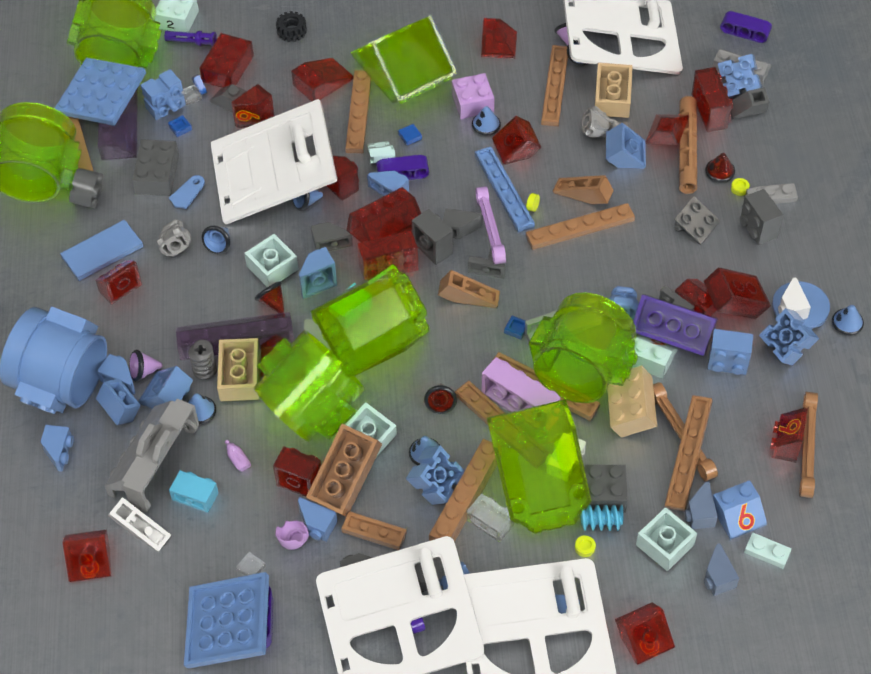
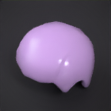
M298 520L285 521L282 527H276L275 536L282 547L288 550H296L308 540L309 531L303 522Z

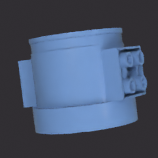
M52 306L49 311L32 307L18 319L8 336L0 362L1 381L5 386L16 390L14 395L21 397V402L55 414L56 411L63 413L66 404L72 408H79L89 399L100 380L97 371L107 357V341L105 337L95 335L99 326L84 318Z

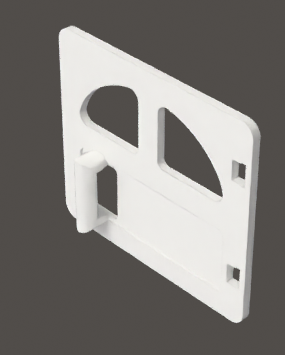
M563 0L570 57L572 60L597 65L598 63L633 65L632 69L676 75L681 73L683 66L672 5L669 0ZM568 2H572L573 6H569ZM639 7L648 8L650 20L647 26L641 24ZM583 31L616 35L620 54H613L596 46L584 35ZM630 37L659 40L664 42L665 47L654 55L636 57L633 55ZM573 40H578L579 45H574Z
M451 537L438 538L323 572L317 576L316 584L338 674H428L479 659L484 654V645L456 545ZM434 558H441L448 583L446 590H441L433 562ZM417 563H421L429 595H422L415 570ZM333 596L335 606L328 609L326 597ZM448 609H455L457 611V620L449 637L432 653L420 656L415 643L411 621ZM394 626L397 631L403 660L400 664H381L370 661L353 650L350 644L351 640L360 635ZM348 658L350 670L343 671L341 660Z
M585 558L464 574L483 645L527 639L530 644L535 674H555L550 669L545 637L588 631L592 639L586 654L574 666L558 674H616L595 565L592 560ZM574 578H578L585 607L584 611L580 610ZM562 580L567 605L566 613L562 614L558 612L553 581ZM485 654L479 659L465 662L467 674H473L472 665L479 664L480 674H510L495 666Z

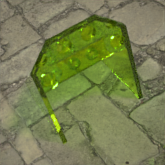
M431 15L350 52L392 103L399 102V104L407 102L410 98L417 97L423 94L424 91L437 87V83L440 81L445 83L452 80V75L457 73Z
M394 264L310 311L313 321L319 326L323 339L327 341L331 348V354L337 359L340 370L347 379L407 351L430 331L429 324L425 320L427 310L416 289L412 285L409 276L405 273L401 274L398 267Z
M566 399L487 417L510 520L525 526L534 534L545 530L562 528V526L575 525L582 511L591 503V497L576 427Z

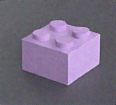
M485 73L452 80V96L460 119L476 116L485 106H488L494 112V96Z

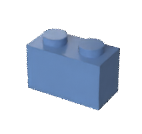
M120 379L103 382L96 397L97 401L117 426L133 422L141 406Z

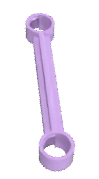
M487 186L477 187L475 189L478 206H480L491 245L494 265L506 263L505 248L501 244L489 202Z

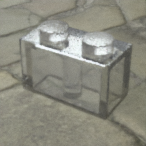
M481 493L467 510V521L498 542H501L514 526L515 515L510 509L503 508L497 504L492 497H486Z

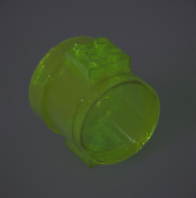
M79 0L66 44L74 46L75 58L81 65L86 58L147 69L148 63L153 62L158 48L157 42L162 30H159L160 22L155 21L157 13L152 0Z
M29 102L12 104L1 111V193L20 201L45 202L55 198L60 189L68 190L78 168L82 150L78 149L80 142L75 141L76 128L66 115L52 107Z
M575 293L567 296L562 300L553 317L543 316L529 341L536 376L548 390L555 391L563 399L577 403L597 401L604 395L609 384L623 386L625 380L630 377L631 369L638 359V354L635 352L637 332L633 320L622 307L603 296L593 293Z
M303 330L292 343L284 338L276 344L275 348L268 355L262 358L257 367L265 376L254 386L255 392L271 411L291 430L308 442L312 440L316 433H320L330 440L339 430L341 424H345L357 412L352 404L366 391L358 378L307 330Z

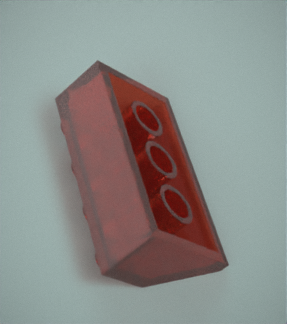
M401 187L350 213L346 230L370 251H373L411 231L412 220L419 216L421 211L415 197Z

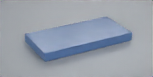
M123 220L60 253V255L78 281H81L144 246L128 223Z

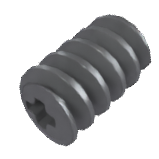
M200 339L196 341L188 352L193 374L196 378L207 379L217 372L213 348L207 340Z

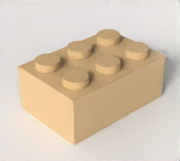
M598 63L595 106L602 112H605L608 117L629 118L633 65Z
M258 338L219 340L217 390L220 401L259 400L260 348Z
M642 365L606 377L610 427L621 438L657 427L653 379L651 374Z

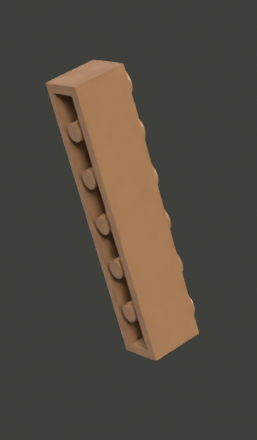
M486 439L481 441L429 534V541L446 536L451 537L454 542L456 541L501 459L500 445Z

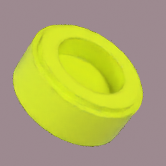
M743 178L734 179L731 184V191L737 196H744L750 184Z
M531 193L526 203L528 211L535 212L540 201L539 194Z
M587 535L578 537L575 541L576 553L581 557H589L594 554L596 548L594 539Z

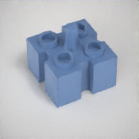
M753 54L738 57L739 62L734 63L733 60L717 63L720 76L726 78L727 83L723 84L726 98L742 95L741 90L744 89L747 92L762 88L760 76L754 75L753 70L758 68Z
M171 69L159 74V78L156 80L152 78L140 84L142 94L145 96V108L155 120L168 115L169 110L176 112L186 105L184 95L181 93L183 91L181 80Z
M785 308L775 318L778 323L775 326L769 324L759 336L769 347L776 348L773 353L782 363L793 365L803 355L800 351L803 348L810 349L819 340V337L810 327L803 326L805 321L796 311Z
M440 445L426 447L418 458L420 465L413 466L406 477V480L415 489H423L422 495L432 505L447 503L454 491L451 488L452 485H457L465 472L456 461L450 462L448 460L450 455Z

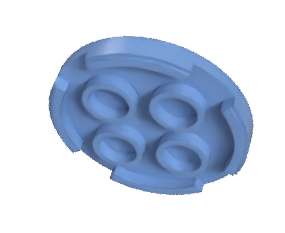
M798 281L811 307L808 318L803 319L805 321L803 326L810 327L811 329L819 328L828 318L830 312L829 299L817 286ZM790 283L781 286L774 294L772 309L776 317L779 315L778 306L781 303L782 296Z

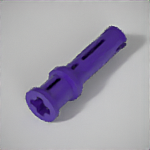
M166 30L164 35L165 41L195 43L198 46L203 44L215 47L217 43L216 32L203 33L202 31H197L196 33ZM176 36H186L188 38H180Z

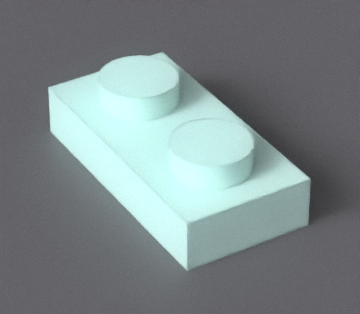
M752 532L744 553L784 569L792 548Z

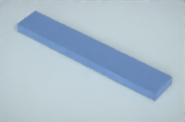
M492 147L475 151V157L517 232L535 227V222Z

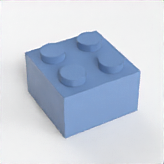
M714 329L707 369L715 372L746 375L752 353L753 334Z

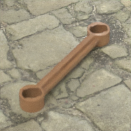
M657 382L653 384L655 405L658 404L681 440L685 424L668 400L662 383ZM701 450L697 470L700 477L706 482L716 478L718 471L714 462L710 458L707 459Z
M805 392L803 400L804 425L799 496L813 498L815 489L814 455L818 393Z

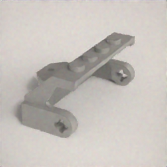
M176 399L175 402L171 400L153 407L147 419L142 421L137 435L132 437L126 452L122 453L120 462L116 468L112 469L110 478L105 484L108 496L115 498L117 495L116 491H125L128 502L142 513H147L151 504L146 499L144 490L180 431L183 429L188 433H195L199 427L195 405Z

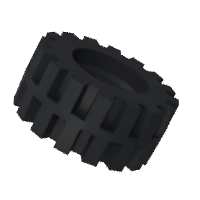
M290 11V13L284 12V15L281 14L280 18L278 17L276 21L279 38H282L283 41L287 40V42L291 40L296 42L297 39L299 41L301 37L304 38L307 33L305 17L301 13H293V11Z

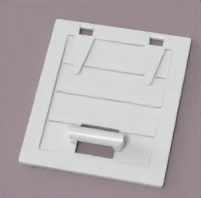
M319 99L211 142L222 220L225 225L337 182L322 103ZM313 135L316 155L310 156L307 152L305 138ZM293 142H295V147H296V152H297V158L300 160L299 162H296V161H295V156H294V151H293V146H292V143H293ZM223 156V162L219 163L218 158ZM230 198V203L225 205V199Z

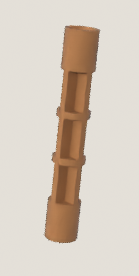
M691 96L683 97L679 101V190L684 194H692L697 190V101Z

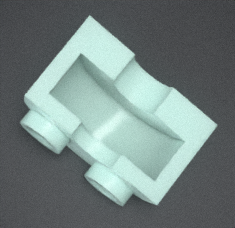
M388 141L367 144L370 157H373L370 158L371 164L377 163L381 159L395 157L393 145H390Z

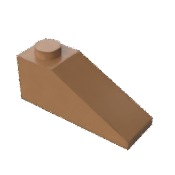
M605 175L559 178L553 189L554 194L589 204H608L614 191Z
M450 270L440 280L438 296L454 303L491 308L498 307L500 291L453 270Z

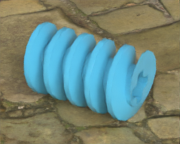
M581 505L580 519L584 531L587 530L588 525L591 526L592 531H595L596 525H599L600 531H603L605 525H607L609 531H611L613 525L619 531L621 525H623V505H620L619 510H617L616 505H612L610 511L607 505L603 506L602 511L599 505L595 506L594 511L591 505H587L586 510Z

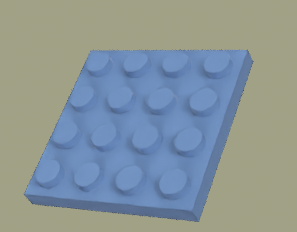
M86 58L57 103L54 111L58 115L115 126L146 75V71L140 67Z
M266 572L189 587L184 666L186 668L266 655L269 575Z

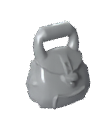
M594 106L588 108L583 113L581 119L582 132L590 138L606 137V132L610 129L609 123L614 128L619 125V122L608 118L605 112Z
M175 219L163 227L157 240L159 251L165 256H175L188 248L191 236L189 231L184 229L182 221Z

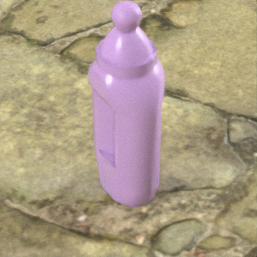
M225 440L227 456L234 466L241 472L248 469L251 463L243 450L234 443H230L229 440Z

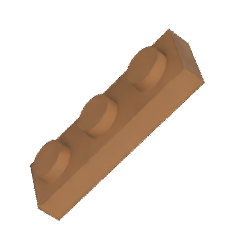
M350 511L341 528L343 533L396 550H400L407 534V529Z

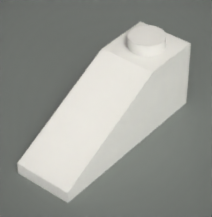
M123 497L107 515L158 552L171 536L170 533Z

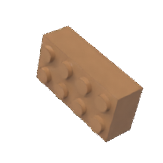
M341 424L306 498L347 517L382 443L349 426Z

